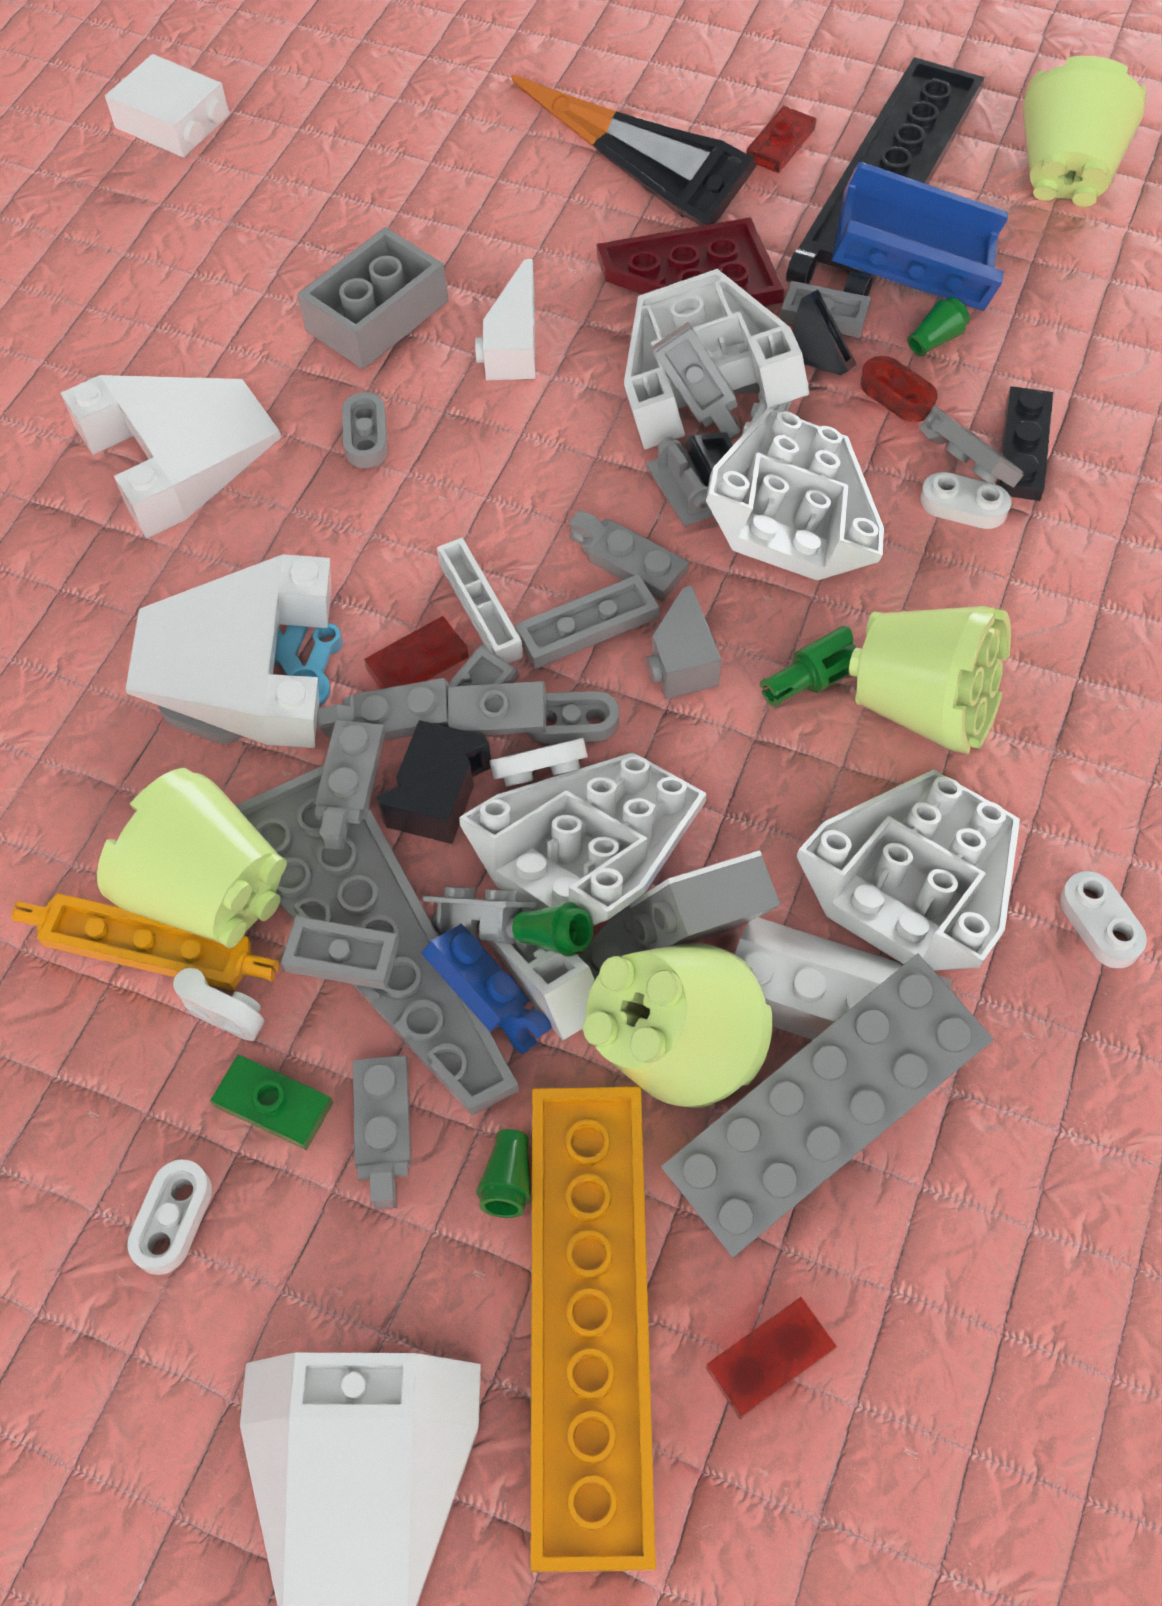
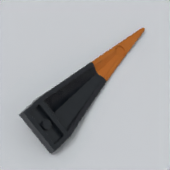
M511 75L512 81L516 86L679 216H685L700 226L714 224L719 220L757 166L753 157L723 140L636 118L570 96L523 77Z

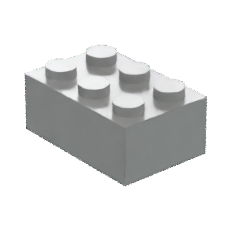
M386 227L297 294L306 332L362 370L448 302L444 264Z

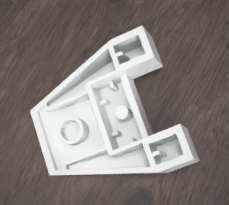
M715 269L638 296L624 387L644 450L657 446L665 438L671 437L675 440L685 436L678 409L688 405L655 356L652 346L687 322L694 329L732 391L758 383L768 408L785 404L810 394L803 355L791 328L720 270Z
M99 375L60 393L76 430L92 455L134 436L149 460L114 476L129 513L146 539L188 519L282 437L277 426L243 379Z
M282 554L140 608L126 683L127 694L265 745L315 748L317 713L319 709L318 677L273 674L279 624L328 628L331 600L330 558Z

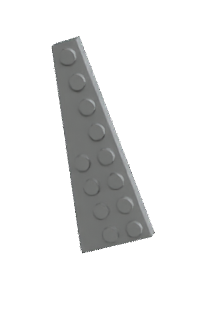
M324 765L235 805L281 857L286 859L287 866L275 893L280 895V905L293 920L295 916L397 934L399 946L387 989L352 985L462 1107L473 1116L519 1092L518 1083L490 1031L421 954L430 941L438 937V934L370 808L368 809L367 818L362 819L360 824L350 823L344 850L324 848L323 837H320L322 820L315 819L316 816H314L315 800Z

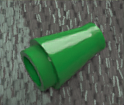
M954 297L938 300L915 331L907 337L909 347L918 356H924L930 350L962 335L965 332L966 325L970 322L968 310L961 301Z
M568 902L532 912L518 913L514 918L512 931L514 938L519 943L531 944L564 956H573L578 951H583L589 946L593 936V922L590 914L585 909Z
M504 1129L496 1135L494 1148L476 1189V1194L480 1198V1209L491 1216L499 1218L519 1217L524 1213L525 1205L531 1201L528 1161L529 1137L525 1133L513 1129Z

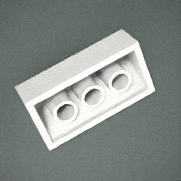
M759 917L748 923L735 952V955L739 956L753 968L752 973L760 984L765 1002L771 1006L772 1026L812 1040L904 965ZM939 976L951 990L952 979Z

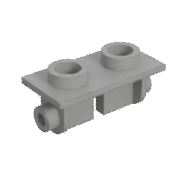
M671 437L663 439L658 444V459L646 463V467L684 527L713 517L714 515L706 502L708 486L704 485L685 448L683 449L680 441L673 440Z
M445 887L444 896H423V901L438 902L437 912L432 918V925L439 935L462 923L471 935L477 938L478 920H480L479 940L499 941L510 944L516 941L512 931L516 915L522 912V907L537 908V902L516 901L517 891L485 889V899L475 898V888Z

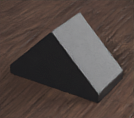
M817 289L801 298L792 332L802 352L804 364L838 375L848 372L857 363L819 290Z
M419 720L396 776L398 786L465 754L470 761L472 777L491 769L489 742L484 735Z
M465 754L376 796L386 827L453 844L460 825L459 817L464 814L474 787L470 761Z

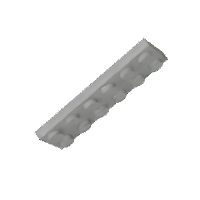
M917 953L664 1163L661 1168L733 1258L994 1039Z

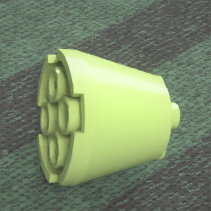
M1075 56L1067 58L1066 65L1053 68L1047 72L1039 70L1031 78L1025 92L1023 119L1031 184L1034 187L1033 195L1035 198L1041 201H1050L1056 197L1072 200L1077 206L1089 207L1095 204L1097 197L1108 189L1141 123L1146 103L1145 86H1140L1127 74L1128 67L1126 65L1104 57Z
M987 606L890 613L872 612L867 623V636L863 648L857 647L854 649L849 664L850 676L857 677L856 704L862 705L948 750L969 754L970 747L980 749L992 727L1003 694L998 689L1003 672V662L1000 659L1007 660L1010 657L1011 625L1008 613L1005 610Z
M186 768L172 770L162 775L135 797L130 805L136 812L124 827L117 841L114 839L106 840L99 859L97 870L99 890L104 897L125 911L219 942L227 948L237 945L245 932L258 919L266 921L277 910L281 897L275 892L287 866L286 859L281 857L215 782L202 774L192 773Z
M684 943L630 953L621 957L613 956L608 958L602 964L599 975L590 989L583 1032L586 1040L594 1045L602 1056L654 1098L676 1106L705 1108L711 1107L713 1103L727 1098L742 1085L748 1086L755 1078L769 1050L772 1037L771 1006L766 1004L760 984L752 973L753 968L747 962L732 952L713 945Z

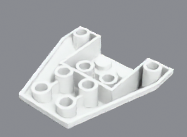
M767 407L714 466L710 475L706 502L733 551L817 581L880 561L883 555L884 527L849 438L840 434L836 429L829 426H818L801 420L791 412H779Z
M632 752L497 794L460 816L459 820L462 830L496 887L501 890L517 891L516 900L537 902V908H530L533 911L568 902L574 903L590 914L593 925L609 920L645 894L705 804L707 793Z
M933 769L824 821L802 845L796 857L826 917L897 961L905 964L919 953L934 971L980 968L1005 931L1020 819L1005 811L999 805L984 799L963 787L957 781Z
M301 1352L246 1363L240 1429L277 1606L418 1605L479 1430L481 1364L418 1353Z

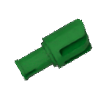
M841 626L797 650L794 653L792 665L760 681V688L768 687V689L761 691L765 700L772 707H777L781 702L805 689L818 693L849 676L850 659L856 648V645L853 644L852 630L848 626Z

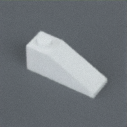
M533 259L523 260L483 319V337L475 338L476 362L484 363L486 381L536 379Z
M522 907V912L533 911L530 908ZM488 941L534 1008L549 1019L552 1029L562 1040L583 1029L586 1019L587 999L595 980L590 967L577 954L564 956L531 944L519 943L518 941L511 944Z

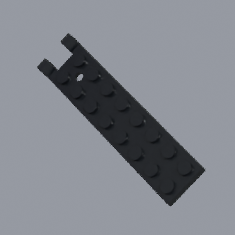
M916 57L913 58L799 248L793 253L786 273L787 282L795 281L810 284L816 265L819 262L850 272L844 286V292L869 296L876 275L832 261L843 192L857 164L863 162L929 184L982 91L985 77Z

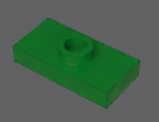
M237 1054L210 1100L214 1107L306 1151L333 1104L331 1097Z

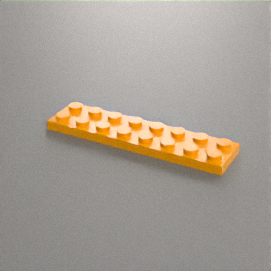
M641 1087L532 1088L530 1571L532 1573L656 1571Z

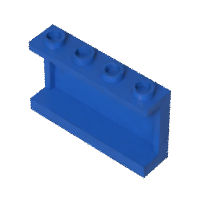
M859 162L843 192L832 261L942 298L954 297L964 305L984 311L1003 281L1004 271L995 268L998 235L1008 220V212Z

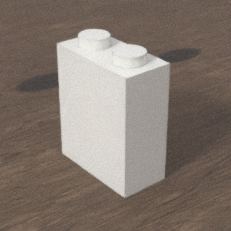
M154 54L150 55L105 95L115 128L183 158L230 115L221 82Z

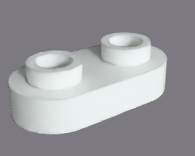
M939 472L930 475L924 481L920 503L927 513L935 517L978 528L992 529L1005 522L1011 506V498L1008 492L999 485H992L989 482L948 472Z
M584 738L492 759L489 762L493 779L503 778L506 787L534 780L532 771L551 767L552 775L581 769L579 759L586 758L588 755Z
M1083 871L1071 876L1061 892L1060 905L1064 914L1093 956L1100 963L1111 968H1126L1134 964L1146 947V933L1113 884L1103 875L1091 871ZM1086 889L1094 892L1098 899L1087 897L1083 890ZM1113 931L1122 932L1128 941L1118 940L1113 935Z
M184 1159L172 1161L163 1166L152 1181L131 1229L127 1243L131 1259L147 1273L154 1275L169 1273L182 1264L189 1252L212 1195L211 1181L197 1163ZM185 1185L193 1186L192 1194L188 1199L183 1201L176 1200V1194L181 1187ZM162 1238H169L170 1246L168 1250L163 1254L154 1255L153 1248L156 1242Z

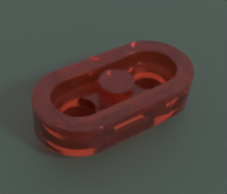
M876 356L867 360L863 365L860 379L862 390L901 419L910 422L924 421L932 411V407L936 406L938 397L936 388L898 360L888 356Z

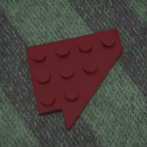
M751 217L596 244L597 259L605 281L642 295L718 269L764 307L784 302V287Z

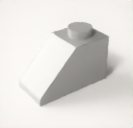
M692 586L684 587L652 635V655L646 656L650 680L653 684L660 683L665 699L719 686L722 659Z

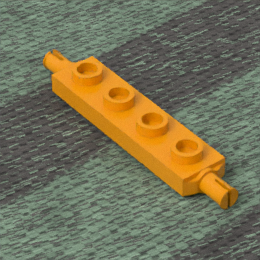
M57 893L45 907L19 900L14 904L17 909L12 908L11 912L12 921L37 926V939L44 947L175 977L185 968H195L203 973L209 986L235 991L236 986L245 975L273 982L276 978L275 973H278L279 969L278 960L251 955L252 944L247 936H243L234 947L227 948L219 942L125 911L120 907Z

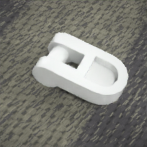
M185 968L175 976L173 988L190 1014L239 1038L248 1041L255 1040L265 1024V1019L259 1014L262 1007L257 1001L241 992L235 991L232 996H229L210 987L203 973L195 968Z

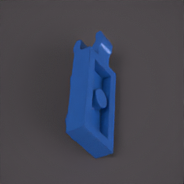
M462 923L431 940L421 952L490 1032L500 1026L508 1036L512 1046L521 1054L526 1053L538 1043L529 1033L528 1029L538 1039L552 1028L549 1019L538 1010H527L524 1008L530 1001L528 997Z

